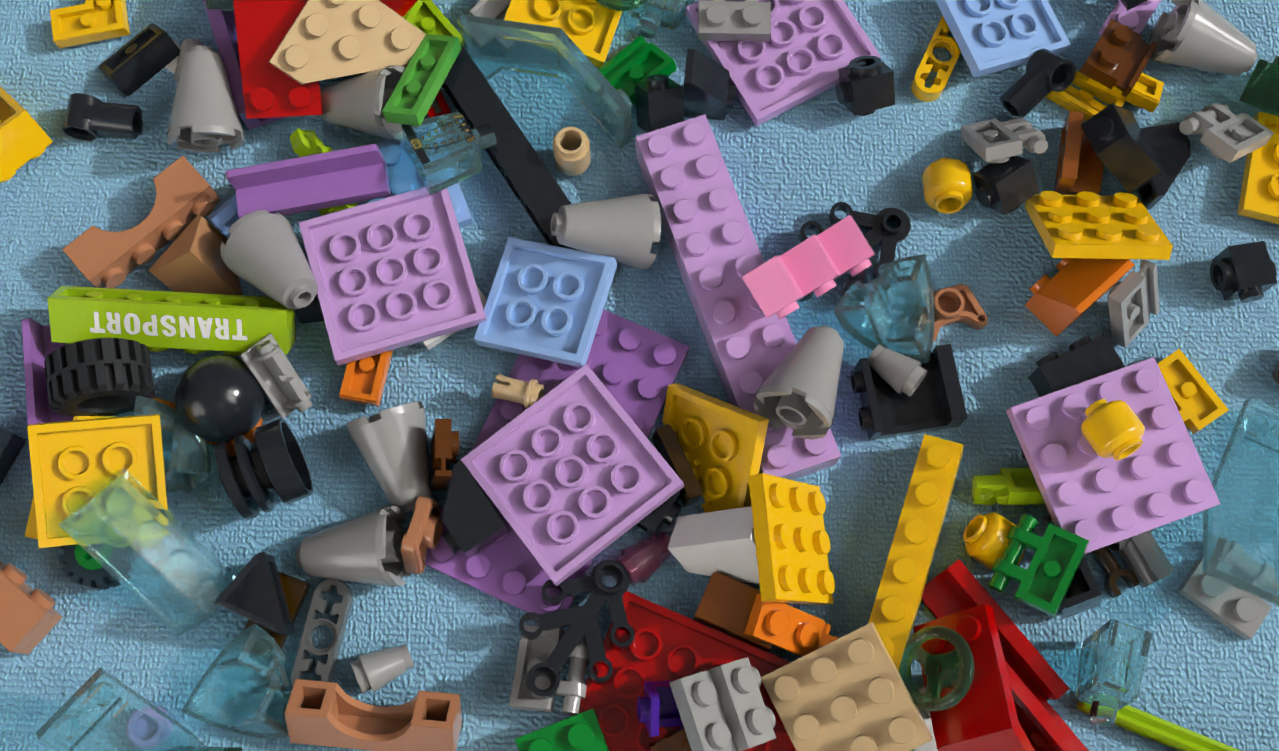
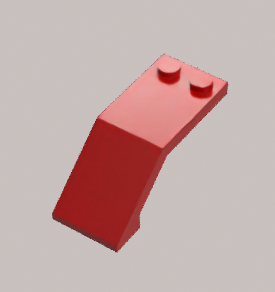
M233 0L246 119L323 115L320 81L300 84L268 63L308 0Z
M982 604L914 626V635L938 751H1035L1018 721L993 607Z

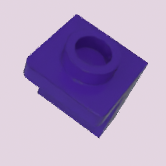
M675 680L644 682V697H638L637 716L639 723L645 724L650 737L659 736V727L683 725L669 684Z

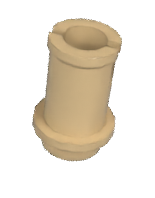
M498 374L495 380L499 384L494 382L492 387V397L494 399L523 404L525 409L529 408L544 395V386L538 384L536 379H531L530 382Z

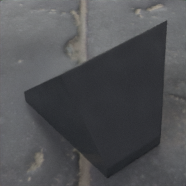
M266 552L255 554L214 603L286 636L294 634L295 631L275 558Z

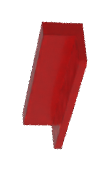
M960 559L948 565L925 584L921 601L936 619L982 604L992 606L1002 650L1009 655L1046 701L1057 700L1070 689Z
M1003 651L1018 721L1035 751H1089L1009 655Z

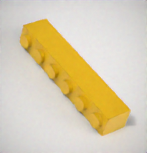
M924 434L868 622V624L873 622L899 674L962 460L964 446L960 443Z

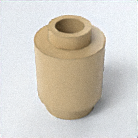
M566 127L560 130L553 139L555 165L565 175H580L588 169L591 163L589 138L585 132L576 127Z

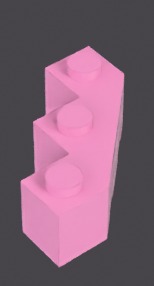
M849 215L817 236L812 235L784 254L774 256L742 276V279L766 318L776 314L780 320L800 308L797 303L798 300L812 292L818 298L837 286L834 279L849 271L853 277L870 267L872 264L869 258L874 256L875 253L853 217Z

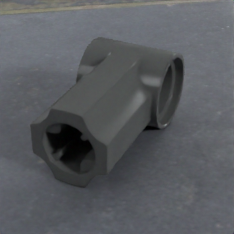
M1153 529L1108 545L1110 549L1120 553L1128 568L1137 576L1141 588L1163 579L1174 571L1169 560L1152 536L1151 532Z

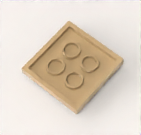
M873 622L761 677L796 751H911L933 739Z

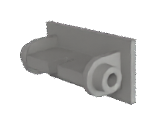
M271 333L240 355L282 419L295 409L298 412H303L312 405L309 400L311 398L310 392Z

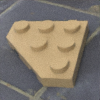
M308 0L268 63L300 84L367 73L391 65H407L426 34L379 0Z

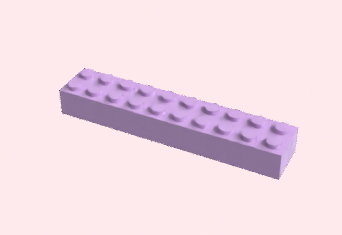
M706 114L636 136V158L649 192L654 196L652 200L658 201L660 206L661 224L729 403L758 415L754 409V401L758 389L797 343L787 318L784 317L779 320L776 314L766 318L742 279V276L763 264L764 260ZM768 424L759 474L764 473L795 480L835 466L841 454L831 429L828 430L823 438L812 440L791 436L794 429L781 425L780 429L777 430Z

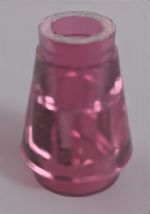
M662 531L658 535H654L621 550V556L615 561L621 563L626 568L631 585L634 586L639 582L645 583L671 556L672 553L667 549L670 537Z

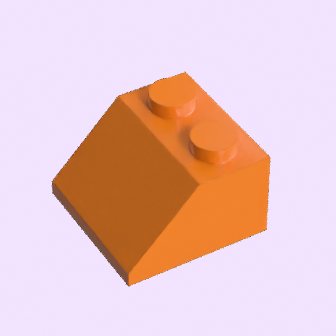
M1063 258L1055 266L1059 272L1053 278L1045 274L1029 289L1034 295L1025 306L1057 337L1111 289L1135 264L1129 259Z

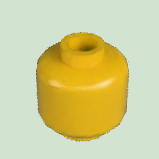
M940 158L927 166L922 174L925 202L930 208L940 213L951 214L960 211L969 203L973 196L970 169L966 163L958 159Z
M1100 399L1085 410L1084 413L1087 417L1081 424V433L1100 457H1113L1115 461H1119L1133 454L1143 445L1141 438L1145 431L1144 424L1126 402L1122 400L1107 402L1106 399Z
M994 512L975 516L963 533L967 554L991 570L995 560L1002 558L1010 541L1007 538L1012 526L1016 525ZM1024 549V551H1023V553H1022V555H1021V557H1020V559H1019L1017 565H1018V564L1020 563V561L1023 559L1024 554H1025V549Z

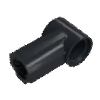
M1048 49L1037 50L1028 60L1026 73L999 100L1013 117L1023 118L1051 91L1061 92L1071 85L1076 74L1075 64Z
M74 93L69 97L62 131L72 138L84 141L96 140L97 135L136 139L138 135H141L143 129L142 110L138 105L106 103L88 94Z

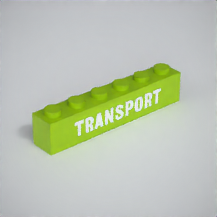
M61 286L47 298L52 342L67 343V345L95 338H122L140 342V344L146 345L147 349L152 352L175 348L184 349L186 353L191 354L214 350L222 351L225 355L237 356L243 354L270 333L284 354L289 353L296 341L295 310L286 308L271 297Z

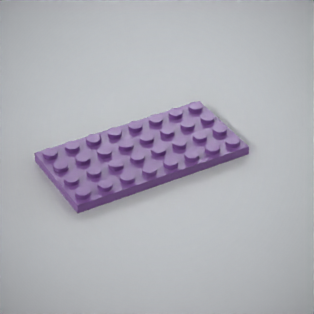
M603 309L586 364L647 439H649L665 404L668 385L674 384L690 346ZM519 354L508 377L530 382L531 379H536L538 384L544 386L543 396H545L581 367ZM497 399L472 450L526 410L524 405ZM473 477L509 532L470 559L467 558L462 550L455 555L442 535L435 549L427 548L425 565L527 613L544 614L570 608L576 595L566 596L564 601L558 606H549L542 600V587L546 581L550 580V577ZM445 505L440 514L441 518L443 517ZM444 523L442 534L448 531ZM593 558L565 580L585 577ZM550 587L546 590L547 595L552 599L558 598L561 595V591L557 587Z

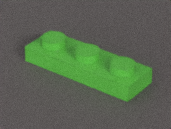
M425 35L382 110L386 122L421 126L462 49L458 37Z

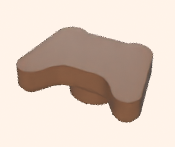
M957 284L922 295L914 304L920 342L926 346L933 344L939 329L962 322L976 330H981L988 323L986 313L970 288L964 284Z
M419 496L416 500L412 520L401 543V554L406 572L418 575L423 573L427 548L435 549L440 542L443 531V521L440 517L442 508L433 498Z

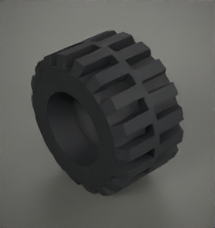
M122 338L88 339L60 347L45 357L44 364L50 408L58 414L71 417L112 416L137 409L150 402L155 396L149 349H147L146 345L140 344V342Z

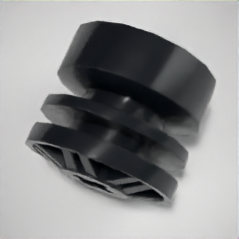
M282 418L255 429L257 447H254L244 434L235 436L234 445L227 439L215 445V457L222 485L236 510L246 520L257 517L259 515V507L266 513L273 511V491L287 505L313 494L312 480L302 451L292 430Z

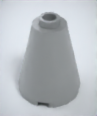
M1172 0L1171 3L1176 4L1170 14L1162 12L1148 42L1149 45L1152 42L1158 44L1150 59L1156 62L1231 76H1239L1243 72H1248L1255 64L1258 56L1256 44L1203 0Z
M194 46L191 48V51L183 55L167 130L168 144L172 145L174 141H177L178 149L212 153L220 152V145L230 144V150L238 149L244 145V133L222 56L214 52V49L209 46Z
M391 65L324 86L321 89L323 115L321 117L333 124L393 141H405L408 137H406L407 135L402 126L406 124L386 122L382 110L406 67ZM411 125L413 131L415 132L418 126Z
M638 194L562 205L559 212L552 215L551 234L557 237V241L561 245L587 253L614 257L617 263L645 270L651 267L656 257V254L650 253L652 242H660V206L658 201H651L654 197L652 194Z
M257 210L244 215L229 228L228 232L231 235L226 245L223 242L221 244V257L226 266L233 273L288 309L296 310L308 306L317 294L318 285L290 222L278 212H276L277 214L268 213L267 210Z
M829 326L809 328L758 389L754 401V409L759 416L769 419L768 424L777 430L780 429L781 425L794 429L791 436L802 439L814 440L823 438L827 434L833 423L844 350V342L835 329Z
M415 401L379 411L378 414L370 416V419H367V416H363L346 423L348 432L392 506H401L402 511L406 513L414 510L419 496H431L425 408L422 401Z
M386 506L306 536L296 551L297 564L308 576L391 587L404 586L406 582L402 578L411 575V573L405 571L401 554V543L405 535L401 522L408 521L406 515L400 507Z

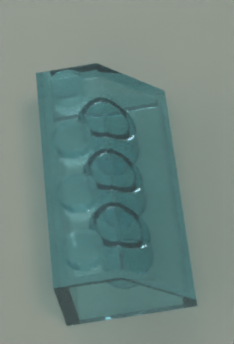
M124 467L58 524L176 637L208 620L222 606L214 603V601L235 578Z

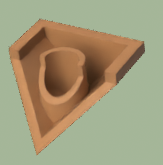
M199 214L148 270L173 292L243 295L238 275L229 270L221 257V244L223 242L226 245L228 239Z

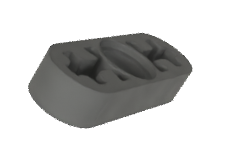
M324 580L314 591L291 674L292 686H294L296 679H302L304 672H311L315 660L306 659L308 652L318 656H328L327 663L317 662L316 674L321 675V681L332 682L353 603L352 590L340 580ZM334 587H338L337 593L343 596L341 603H334L330 614L335 617L339 616L337 624L328 619H317L319 612L327 615L330 605L329 602L324 600L325 593H332ZM321 626H328L333 632V641L325 649H317L312 642L314 631Z

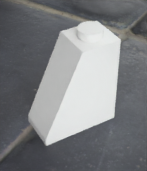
M751 506L678 516L667 549L687 572L712 576L714 572H718L737 581L759 584Z

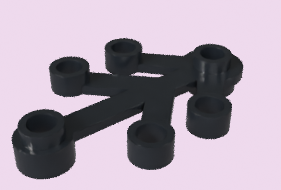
M845 202L834 204L829 213V220L832 225L842 220L837 218L834 213L836 211H844L847 216L851 215L858 227L870 229V231L864 234V237L871 248L881 242L880 259L873 270L872 276L879 285H889L892 283L897 274V268L894 264L896 245L903 241L910 232L911 223L909 217L897 208H885L877 215L853 211L851 206ZM893 220L899 227L892 229L887 226L886 221ZM808 221L802 225L799 239L801 242L808 239L804 233L806 230H814L817 235L825 230L817 222ZM886 268L890 271L891 276L887 278L882 277L878 270ZM866 269L853 277L849 273V279L843 289L842 296L845 302L850 305L860 304L866 296L867 288L864 284ZM852 287L859 289L861 296L852 297L848 289ZM814 292L798 300V302L809 300Z
M614 560L602 561L593 568L590 576L565 580L558 586L551 579L546 581L542 587L541 597L549 606L560 605L566 596L591 594L583 606L544 614L529 612L521 617L519 632L528 640L538 638L543 631L569 626L546 663H538L529 670L526 686L533 697L548 699L556 694L560 684L559 672L583 635L590 660L587 670L588 678L593 683L599 685L608 682L611 678L613 666L606 658L597 614L605 602L613 625L609 635L610 644L615 649L625 650L632 645L635 637L633 628L628 624L622 596L628 590L630 577L627 569L621 563ZM612 576L617 584L613 587H606L602 583V578ZM550 587H557L560 589L561 595L558 598L552 599L547 595L546 590ZM527 620H535L539 628L535 632H528L524 629L523 625ZM618 630H624L628 633L629 640L625 643L618 642L614 633ZM596 664H602L607 668L608 674L604 677H597L593 673L592 668ZM540 676H545L550 680L551 685L548 689L541 690L536 687L535 680Z

